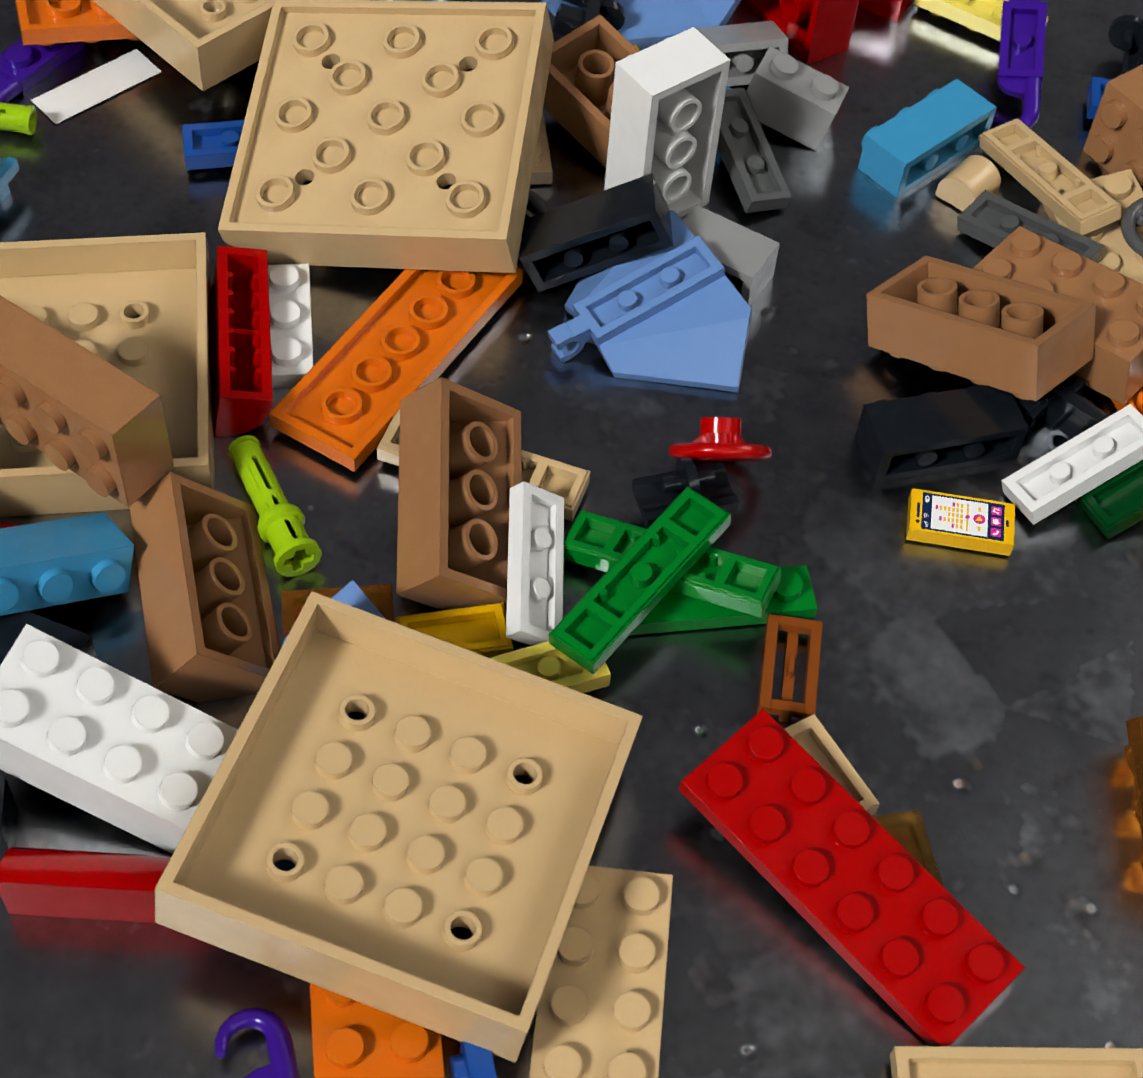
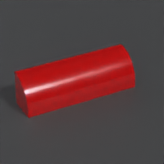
M217 246L212 283L214 437H229L246 433L258 427L269 416L272 408L267 250Z
M10 847L0 862V896L8 914L155 923V887L171 857Z

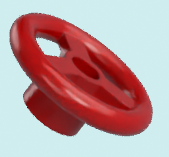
M701 417L700 435L692 442L670 445L668 454L673 459L690 457L692 460L766 461L771 458L772 449L767 445L749 444L742 439V418Z

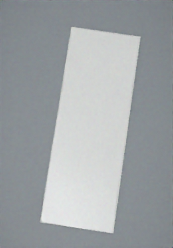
M135 49L31 101L52 122L58 124L162 71L138 49Z

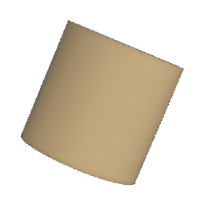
M971 155L940 181L935 195L959 210L964 211L985 190L995 195L998 194L1001 185L1000 173L989 159L980 155Z

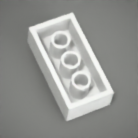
M692 27L677 35L668 37L655 45L616 62L604 190L652 173L669 209L674 210L680 218L689 214L695 205L703 207L709 204L730 59L696 28Z
M26 624L0 665V770L173 854L238 729Z

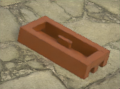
M768 614L757 714L764 709L768 714L779 715V721L790 723L791 717L803 720L816 713L822 621ZM778 630L787 632L781 700L771 698ZM799 633L808 635L803 703L793 702Z

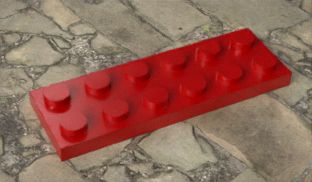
M764 709L681 781L678 790L928 1046L950 1047L1025 969L975 917Z

